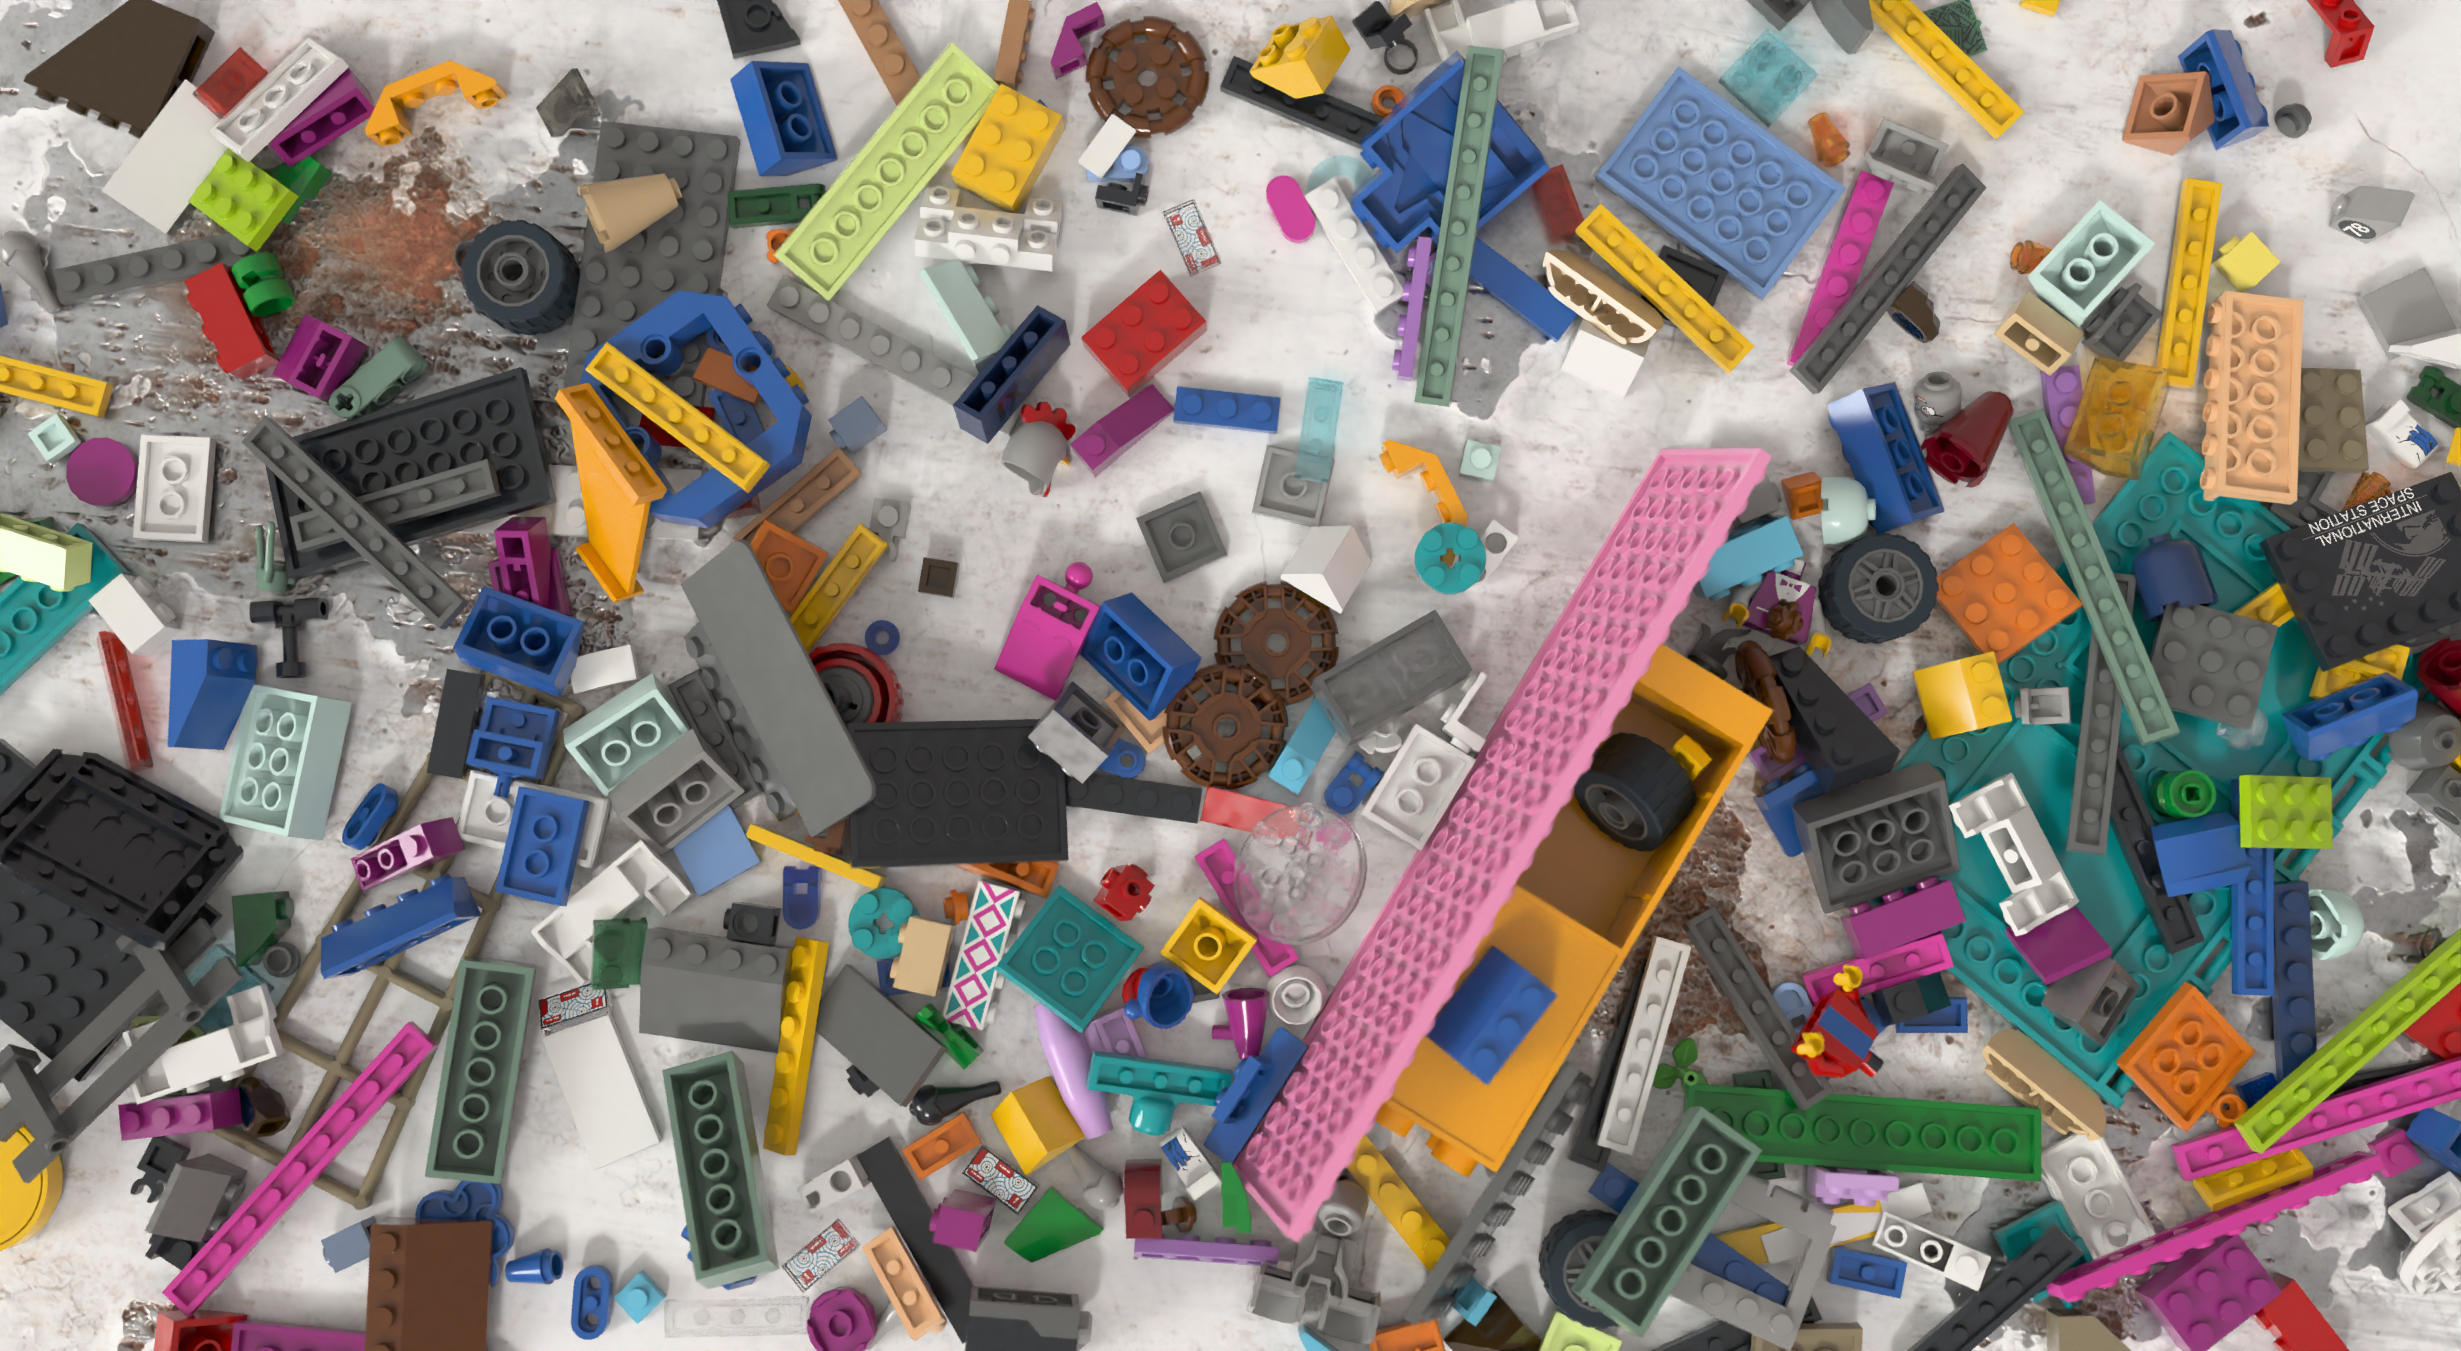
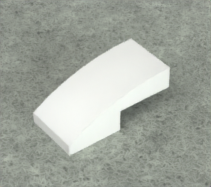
M634 645L620 646L577 657L576 666L571 675L573 693L577 695L610 688L612 685L640 680Z

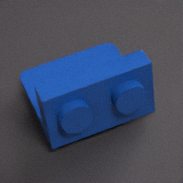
M1808 762L1792 769L1791 771L1794 775L1786 780L1781 781L1779 777L1766 783L1761 787L1763 792L1753 797L1781 849L1788 857H1795L1803 852L1797 835L1791 805L1826 794Z

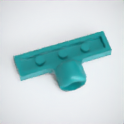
M1093 1051L1086 1086L1088 1090L1132 1096L1133 1101L1128 1120L1133 1129L1144 1134L1159 1136L1164 1135L1170 1130L1174 1110L1179 1103L1185 1102L1214 1106L1219 1093L1226 1087L1229 1089L1233 1074L1230 1069Z

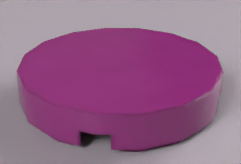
M93 438L81 443L72 452L66 465V479L70 490L79 500L94 506L113 507L125 502L134 493L137 487L139 462L136 454L127 445L111 438Z
M838 1287L822 1293L812 1303L810 1317L807 1319V1332L811 1344L817 1351H866L871 1346L877 1333V1317L873 1305L864 1294L854 1288Z

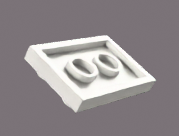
M141 435L133 538L138 540L208 543L216 452L215 439L208 437Z
M1414 724L1360 814L1422 851L1476 760L1418 724Z

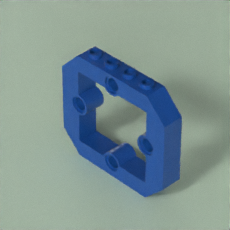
M679 290L586 355L580 384L589 383L635 446L644 442V447L640 453L667 488L662 499L651 501L649 512L661 522L711 528L799 466L803 461L812 418L805 404L810 400L798 384L793 387L790 385L786 377L791 375V373L779 357L774 360L771 358L767 351L772 346L760 330L756 333L752 331L748 324L753 319L743 305L740 303L735 307L726 296ZM712 326L733 355L734 370L749 386L757 389L778 419L776 424L745 445L771 465L749 493L714 467L678 493L675 492L657 465L662 456L660 443L645 429L639 426H631L612 399V396L616 393L585 370L607 342L648 372L652 369L657 374L670 375L675 373L682 364L683 354L680 349ZM665 348L664 354L659 358H655L656 353L660 349ZM761 361L757 370L749 372V368L754 362Z

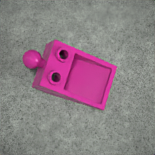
M1074 562L1067 567L1065 571L1067 583L1065 588L1043 576L1036 575L994 668L998 672L1055 701L1061 694L1082 652L1101 607L1078 595L1079 590L1088 587L1093 579L1092 570L1086 563ZM1048 593H1053L1056 597V602L1052 606H1047L1044 603V597ZM1078 609H1084L1087 613V617L1083 622H1078L1075 619V612Z

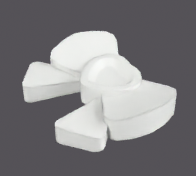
M1393 721L1375 730V736L1359 742L1360 748L1368 754H1373L1375 750L1381 753L1393 752L1402 746V739L1395 733Z

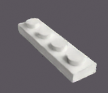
M1330 179L1304 195L1314 217L1375 314H1379L1400 301L1403 296V287L1360 219L1352 211L1350 203L1335 179Z

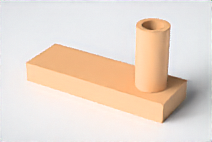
M890 1227L864 1245L862 1249L910 1338L917 1341L928 1332L940 1333L946 1327V1317L941 1312L899 1233L895 1228Z

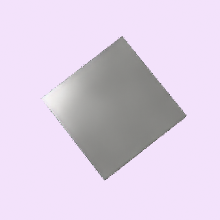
M2425 267L2357 299L2389 361L2402 356L2388 352L2390 345L2456 329Z
M1267 445L1252 514L1310 527H1320L1335 460Z

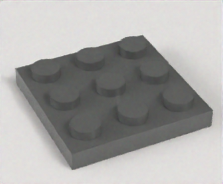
M2178 601L2163 606L2164 614L2160 615L2149 659L2170 709L2243 730L2252 729L2278 626L2197 604L2180 608Z

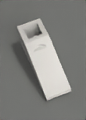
M1886 1211L1872 1243L1875 1247L1976 1291L1980 1288L1991 1256L1985 1252Z

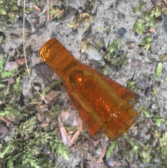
M2366 472L2362 473L2348 497L2345 507L2341 511L2391 494L2389 490L2391 483L2377 472H2373L2371 475Z

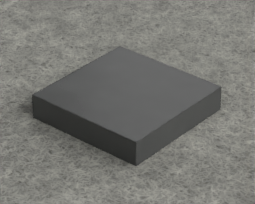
M1200 491L1136 518L1163 583L1227 557L1226 550Z

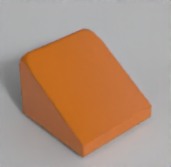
M1808 472L1781 480L1783 493L1792 520L1819 514L1823 510V499H1821L1822 479L1815 472Z

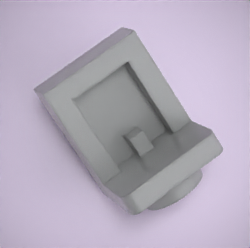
M2069 687L2021 688L2020 696L2015 697L2016 718H2022V724L2072 723Z

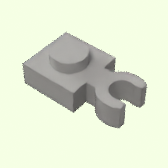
M875 497L869 529L890 544L888 546L890 549L889 560L895 562L898 557V548L894 543L895 537L903 539L906 537L911 504Z

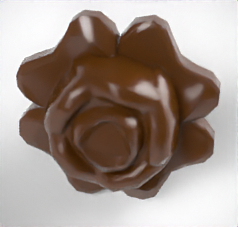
M1781 599L1778 605H1774L1768 611L1766 625L1768 629H1771V638H1780L1782 641H1787L1790 634L1794 635L1802 629L1804 622L1801 618V612L1797 611V602H1788L1786 599Z

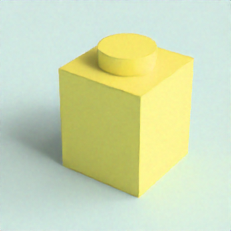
M2251 231L2240 239L2234 235L2218 249L2221 255L2212 264L2239 292L2243 293L2257 285L2281 261Z

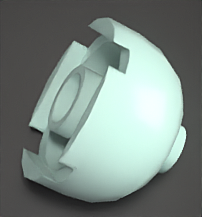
M1839 476L1822 477L1821 499H1823V510H1821V521L1825 547L1848 545L1859 540L1867 532L1869 520H1876L1875 499H1868L1865 487L1854 479Z
M2334 888L2309 889L2312 957L2328 960L2348 954L2358 946L2364 933L2363 914L2358 904L2349 895Z

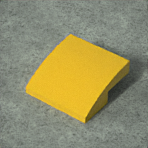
M2398 644L2322 672L2319 666L2309 697L2320 699L2384 672L2402 680L2410 648Z

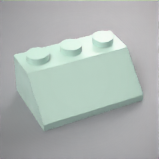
M2099 200L2029 274L2028 279L2042 302L2077 328H2080L2145 259L2156 243Z
M957 259L920 270L918 272L980 373L1011 337L1012 332L1007 324L999 326L994 317L999 311L989 295L982 298L976 287L981 282L971 265L964 268L960 260Z
M651 673L563 729L564 745L607 799L609 797L608 792L688 732L690 728L673 698L654 673Z

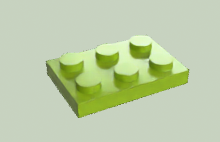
M228 148L223 156L218 159L216 165L204 181L196 188L195 193L188 202L245 245L258 252L299 196L254 163L245 161Z
M2239 775L2240 848L2333 849L2331 778Z

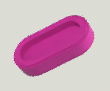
M1289 176L1275 177L1266 188L1267 203L1283 236L1290 242L1303 243L1309 240L1314 233V215L1298 183Z

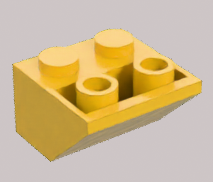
M1332 16L1319 19L1311 17L1302 23L1293 25L1286 23L1278 26L1272 32V37L1265 48L1258 53V59L1249 72L1252 77L1296 99L1322 94L1351 49Z

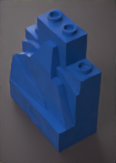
M1458 50L1422 80L1393 107V111L1361 139V147L1364 149L1360 152L1361 156L1372 169L1378 166L1380 170L1352 193L1351 201L1354 205L1351 206V209L1360 221L1365 223L1368 220L1377 231L1373 234L1385 249L1391 246L1396 253L1427 227L1431 228L1428 234L1438 246L1465 59ZM1498 99L1478 230L1550 170L1544 154Z

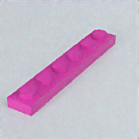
M1861 171L1858 174L1789 356L1788 365L1793 366L1853 293L1894 182L1865 171Z

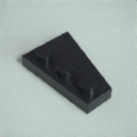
M717 0L733 59L801 44L800 38L794 29H791L784 19L783 13L772 0Z

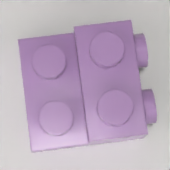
M1807 1165L1806 1192L1818 1197L1817 1202L1840 1204V1198L1853 1199V1204L1876 1206V1200L1888 1201V1191L1898 1192L1899 1177L1888 1171Z

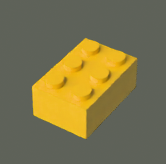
M1001 84L951 173L956 186L1005 212L1019 213L1066 129L1062 115Z

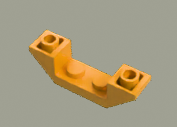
M449 60L385 85L367 123L365 132L379 146L396 145L402 141L403 137L412 134L403 111L404 108L420 107L425 103V100L435 96L450 95L458 87L461 88L464 98L475 109L490 108L495 106L500 99L508 96L506 90L495 79Z
M1390 439L1383 442L1381 447L1383 453L1379 457L1386 472L1390 473L1393 471L1396 479L1422 467L1423 472L1420 473L1421 480L1428 492L1434 491L1439 501L1435 506L1444 523L1449 521L1450 523H1457L1466 527L1468 515L1437 455ZM1448 549L1444 556H1440V561L1447 563L1448 568H1451L1456 555L1453 553V550Z

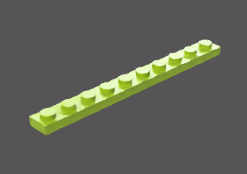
M2461 928L2234 1122V1125L2252 1151L2262 1154L2461 982Z

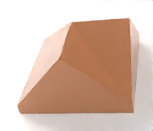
M2205 71L2140 75L2122 141L2172 156L2176 154L2187 143L2215 122L2209 74Z

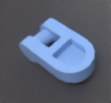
M1126 145L1114 161V168H1109L1103 178H1099L1086 169V179L1095 182L1132 183L1135 180L1136 173L1143 174L1144 177L1148 173V156L1139 146Z
M1781 982L1774 986L1770 993L1792 1027L1793 1024L1790 1019L1802 1016L1803 1024L1794 1028L1796 1033L1799 1034L1813 1010L1812 1005L1803 987L1792 982Z

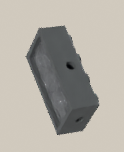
M1435 609L1314 678L1310 688L1347 747L1464 680L1473 669Z

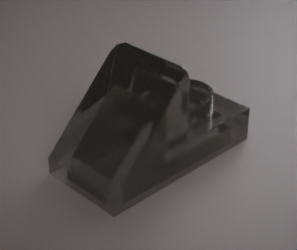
M572 68L536 107L551 137H562L581 117H599L601 115L578 68Z

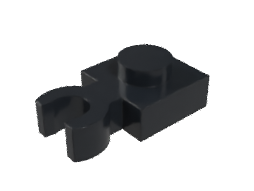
M166 1136L152 1137L137 1166L138 1169L146 1173L143 1178L133 1183L130 1193L133 1195L139 1194L143 1191L144 1186L147 1185L151 1190L147 1202L153 1203L158 1201L164 1190L163 1182H168L176 1163L186 1161L191 1149Z

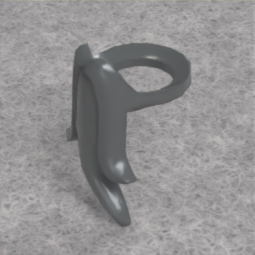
M1702 623V637L1691 650L1687 659L1718 678L1725 680L1728 673L1722 665L1729 655L1736 654L1737 648L1727 647L1724 650L1722 648L1728 639L1745 636L1751 632V629H1725L1717 633L1710 640V627Z

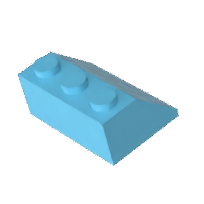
M1788 515L1766 516L1729 532L1725 543L1716 549L1708 562L1709 569L1707 573L1694 585L1692 590L1695 595L1701 598L1709 597L1710 601H1715L1729 595V588L1739 583L1746 587L1763 579L1761 574L1774 569L1775 573L1794 566V559L1804 554Z

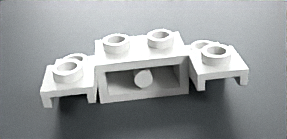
M1453 0L1451 4L1433 10L1429 8L1424 9L1423 13L1433 45L1437 46L1442 63L1457 50L1466 60L1468 45L1503 49L1505 51L1503 63L1507 61V58L1519 54L1522 58L1529 57L1539 52L1544 42L1576 33L1580 26L1574 6L1569 0H1521L1469 16L1466 22L1457 0Z
M926 186L920 205V221L914 237L915 256L945 260L959 259L963 262L1053 271L1063 213V201L1029 197L1025 214L959 207L961 201L960 190L943 186Z
M2012 772L1992 780L1980 789L1964 795L1949 805L1954 822L1961 829L1964 837L1968 838L1981 832L2000 868L2012 895L1999 903L2003 910L2005 921L2011 926L2015 936L2028 933L2036 926L2069 910L2079 902Z
M642 839L612 864L608 861L594 870L591 874L594 878L584 887L580 884L570 890L567 906H560L530 931L541 946L561 962L580 985L586 984L612 962L595 939L647 897L664 917L668 916L694 894L675 869L669 867L660 855Z
M266 983L226 997L231 1010L233 1025L172 1045L130 1085L137 1105L186 1088L188 1094L210 1086V1079L221 1076L223 1082L244 1075L243 1068L284 1053L273 1018L278 1016ZM157 1021L123 1032L127 1050Z

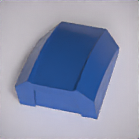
M2227 811L2151 826L2168 897L2245 882L2252 866L2248 864L2245 849L2240 848V822Z

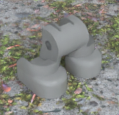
M1317 1228L1316 1231L1310 1229L1308 1233L1303 1234L1298 1242L1291 1272L1270 1266L1266 1260L1262 1262L1258 1267L1247 1311L1270 1320L1299 1325L1306 1302L1305 1293L1311 1281L1327 1285L1326 1302L1321 1307L1316 1330L1338 1339L1369 1344L1375 1339L1381 1311L1380 1292L1368 1293L1349 1288L1359 1243L1346 1239V1236L1336 1239L1322 1235L1321 1229Z

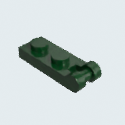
M804 184L727 191L729 225L732 229L800 223L826 192L825 185ZM799 199H809L810 208L800 209Z
M2424 366L2419 374L2420 382L2417 386H2413L2406 396L2407 399L2451 427L2461 428V385L2447 378L2440 369L2433 366ZM2433 388L2439 391L2435 398L2431 393Z

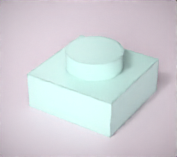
M57 413L28 433L46 461L53 464L82 443L65 417Z
M1467 439L1459 475L1493 482L1501 446Z

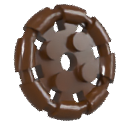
M1143 16L1144 20L1130 22L1129 18L1121 21L1101 36L1102 42L1097 48L1093 47L1090 53L1085 81L1090 85L1091 91L1088 93L1090 102L1105 122L1114 114L1136 130L1133 137L1151 138L1153 134L1164 133L1166 136L1174 133L1194 118L1193 112L1198 106L1201 107L1208 92L1209 72L1205 71L1204 62L1207 60L1205 53L1189 31L1184 33L1176 27V22L1169 19ZM1147 35L1148 43L1134 44L1133 36ZM1169 39L1177 44L1173 52L1165 45ZM1113 49L1119 53L1116 63L1108 58ZM1191 66L1192 73L1182 77L1181 68ZM1144 71H1152L1157 75V80L1151 86H1144L1138 81L1139 75ZM1113 80L1115 89H1104L1103 82ZM1178 93L1186 98L1182 105H1177L1173 102ZM1123 103L1133 108L1126 116L1118 111ZM1161 112L1162 119L1148 121L1147 114Z
M1265 581L1242 590L1235 595L1237 599L1229 608L1224 607L1214 630L1213 639L1217 640V653H1214L1216 664L1227 663V667L1239 668L1240 665H1249L1252 669L1264 675L1270 682L1271 678L1281 679L1285 677V688L1272 690L1276 695L1280 693L1287 706L1311 697L1314 693L1310 686L1314 678L1336 666L1340 647H1336L1335 634H1339L1330 609L1327 610L1306 600L1304 597L1298 596L1297 594L1300 589L1286 581H1280V584L1268 585ZM1267 598H1281L1282 609H1268ZM1301 606L1312 614L1306 621L1295 613ZM1246 609H1249L1255 615L1245 624L1239 616ZM1279 633L1285 637L1287 646L1282 652L1274 653L1267 648L1266 640L1271 634ZM1311 635H1322V647L1311 648ZM1242 638V651H1231V639ZM1306 662L1314 668L1307 678L1298 672ZM1226 681L1228 685L1232 683L1237 687V682ZM1259 694L1250 700L1257 704H1265Z
M1743 641L1737 647L1735 654L1737 678L1743 685V688L1740 690L1773 710L1758 735V740L1763 748H1766V753L1772 761L1778 764H1787L1795 756L1796 735L1794 727L1788 723L1792 716L1782 686H1777L1774 679L1777 673L1769 656L1755 641Z
M1227 663L1209 665L1197 670L1192 680L1180 689L1165 708L1164 713L1167 714L1166 726H1162L1164 744L1171 760L1178 762L1182 768L1180 772L1187 778L1204 787L1216 785L1224 786L1225 790H1230L1256 782L1258 780L1257 777L1266 769L1270 771L1274 767L1286 745L1287 740H1284L1285 727H1289L1288 715L1280 693L1276 695L1269 686L1271 682L1264 675L1243 665H1240L1239 668L1227 667ZM1226 681L1238 683L1236 693L1228 690L1225 691ZM1204 687L1209 696L1198 703L1193 695ZM1259 694L1265 704L1257 710L1250 700ZM1181 716L1191 717L1189 721L1190 729L1180 728ZM1226 717L1232 718L1236 725L1235 731L1230 736H1220L1217 732L1218 722ZM1261 725L1271 726L1270 738L1259 737ZM1196 745L1202 754L1192 759L1187 750ZM1254 751L1258 759L1248 766L1243 759ZM1216 761L1228 762L1226 772L1215 771Z

